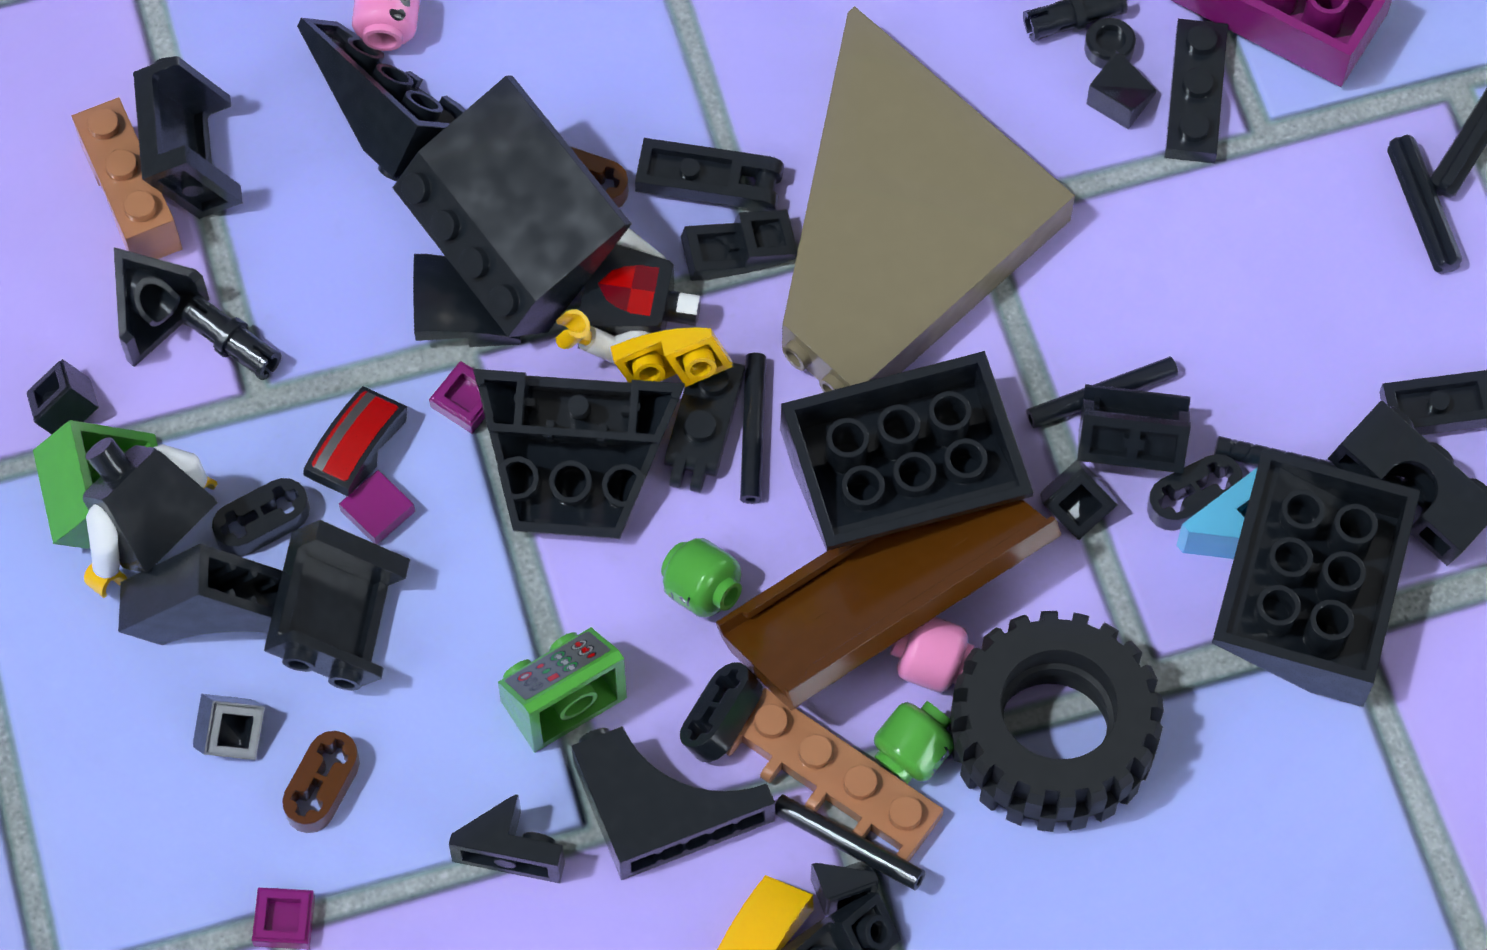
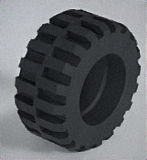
M1056 610L1041 611L1039 621L1030 622L1027 615L1013 618L1009 622L1007 633H1004L1001 628L996 627L983 637L982 649L973 648L964 661L962 674L957 677L950 713L951 724L949 725V731L952 732L954 750L952 751L953 760L962 763L960 776L968 789H974L977 786L981 789L979 801L991 811L995 810L998 805L1008 810L1006 820L1019 826L1022 825L1024 817L1037 820V830L1050 832L1054 831L1056 822H1067L1069 831L1086 828L1088 817L1092 815L1095 816L1096 820L1102 822L1115 815L1119 802L1127 805L1138 793L1141 781L1146 780L1152 767L1163 728L1160 724L1164 712L1163 699L1161 694L1155 692L1158 679L1152 666L1144 665L1140 667L1139 663L1142 652L1132 641H1127L1124 645L1117 641L1119 630L1105 622L1100 629L1088 625V615L1074 612L1072 620L1058 619V611ZM1059 684L1068 686L1083 693L1098 707L1107 725L1106 736L1101 745L1085 755L1070 759L1043 757L1023 747L1011 735L1004 722L1005 706L1014 695L1035 685Z

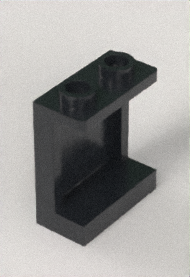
M178 56L161 58L150 66L134 71L142 180L198 219L243 203L241 185L212 165L208 117L213 113L231 107L230 95Z
M322 520L293 531L264 651L282 658L283 665L290 669L302 672L313 671L328 677L329 684L343 690H358L361 686L382 679L384 668L371 661L389 585L406 579L410 559Z

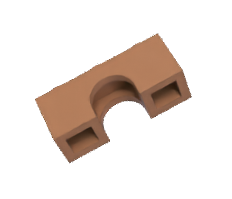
M120 98L112 99L71 115L83 152L98 186L102 187L126 250L156 259L183 250L175 221L163 194L142 180L139 140Z

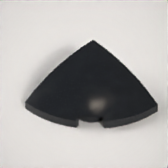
M414 254L413 307L416 341L468 338L469 347L521 345L520 336L508 337L445 256Z

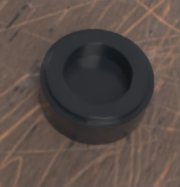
M1103 18L1097 20L1087 30L1084 44L1085 55L1092 64L1099 68H1103L1115 52H1118L1130 61L1136 43L1135 33L1126 22L1120 19Z

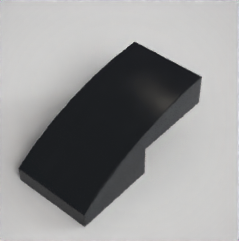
M787 209L739 212L734 223L685 226L680 236L691 281L729 277L762 270L794 260L798 252Z

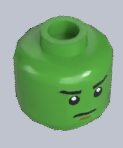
M694 538L688 542L676 544L666 555L662 563L661 574L663 576L664 592L672 600L698 617H712L721 610H729L735 605L741 595L742 585L740 580L742 574L740 563L732 555L705 538Z
M928 701L921 708L909 702L901 703L874 736V744L879 750L874 756L875 759L906 784L912 779L921 782L929 780L954 750L952 735L946 730L951 724V719Z

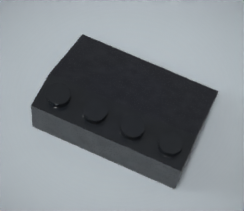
M513 75L502 78L420 149L392 187L508 337L548 333L556 323V320L564 313L632 224Z
M985 351L781 403L780 431L794 475L826 551L1033 497L1034 492Z
M1263 448L1212 644L1310 693L1363 707L1374 685L1420 490Z

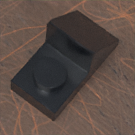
M518 794L509 797L451 834L449 840L452 862L555 883L561 882L565 865L563 845L555 844V840L550 836L536 832H526L523 834V837L515 836L521 814Z

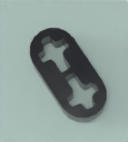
M1214 454L1184 467L1183 473L1174 472L1160 479L1152 487L1147 502V513L1150 520L1157 527L1164 530L1175 531L1181 529L1185 521L1242 479L1243 473L1240 466L1234 459L1226 455ZM1212 472L1217 478L1225 476L1228 478L1226 487L1223 490L1218 484H1212L1202 490L1200 488L1207 484L1209 474ZM1165 495H1168L1172 501L1189 495L1182 501L1180 512L1176 513L1172 507L1164 509L1161 507Z
M280 478L223 506L217 511L212 521V530L217 546L222 551L242 557L297 530L305 524L309 517L310 506L305 489L299 482L293 479ZM283 496L288 502H292L294 508L292 512L287 514L281 508L277 509L276 500ZM235 521L240 526H245L246 535L239 539L234 533H230L228 526Z
M734 662L719 669L708 682L681 727L680 740L682 744L701 762H712L726 754L761 698L763 686L746 665Z

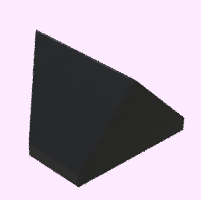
M114 247L119 339L126 360L135 367L183 324L180 320L181 314L188 303H191L195 308L198 307L192 300L195 296L202 295L207 301L210 299L203 275L196 269Z

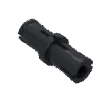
M1060 0L1043 7L1023 11V22L1027 34L1031 33L1029 34L1030 40L1034 42L1049 35L1071 29L1074 32L1087 29V24L1103 18L1127 13L1128 5L1127 0Z
M197 295L192 299L193 303L198 305L197 308L191 303L185 306L181 314V322L213 343L214 351L220 356H231L254 373L260 380L269 377V372L264 370L265 367L271 372L276 370L281 360V353L249 332L248 324L237 317L231 319L209 303L202 295Z

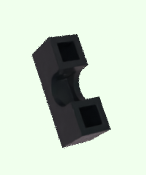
M1382 400L1328 457V460L1339 469L1380 480L1390 476H1400L1413 482L1422 495L1423 508L1418 519L1412 524L1411 534L1446 566L1454 561L1487 526V486L1481 481L1465 475L1454 465L1452 456L1445 448L1437 443L1428 442L1414 429L1413 422L1402 410L1396 407H1389Z

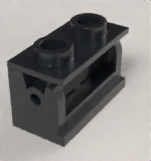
M1085 384L1079 424L1077 461L1183 473L1191 428L1189 411L1191 397Z

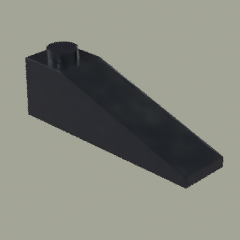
M300 18L297 27L363 151L379 165L378 170L385 177L397 181L417 152L466 110L447 95L442 96L440 101H437L421 90L419 87L423 79L413 72H404L394 66L383 64L384 53L382 51L368 47L359 36L339 22Z

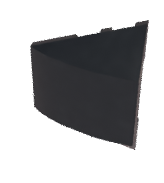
M473 369L513 531L620 539L685 383L632 380L631 383L527 376L526 372Z

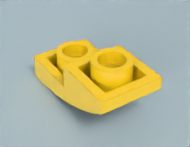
M693 327L663 330L611 346L613 361L628 383H631L632 380L660 382L677 374L680 380L685 383V387L733 367L730 356L711 328Z
M765 875L734 918L717 950H781L814 911L813 894Z

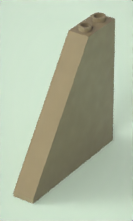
M855 6L847 13L782 325V351L785 357L796 369L800 371L807 369L818 379L823 392L903 372L1071 220L1075 199L1073 193Z

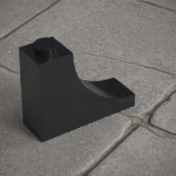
M198 544L155 565L148 573L140 572L121 582L118 632L159 645L182 638L211 633H268L282 570Z
M623 726L611 731L608 728L592 730L579 739V743L571 746L573 765L621 880L775 821V801L767 783L754 788L735 791L707 790L681 783L665 775L650 764L635 748Z

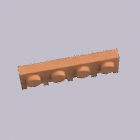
M766 688L763 689L758 704L738 737L726 752L728 756H731L741 743L745 744L769 761L763 768L760 778L771 783L778 773L783 770L813 791L805 804L806 807L817 812L823 803L828 801L858 822L852 832L866 838L869 832L872 831L899 851L895 855L908 862L943 816V808L796 708L791 711Z

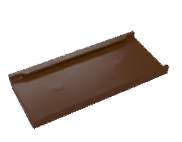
M1023 499L826 551L715 623L731 653L742 664L746 665L792 711L816 693L840 680L844 675L875 655L880 654L915 629L928 623L963 598L973 594L980 587L1008 569L1010 570L1034 552L1055 541L1061 536L1057 519L1053 516L1046 519Z

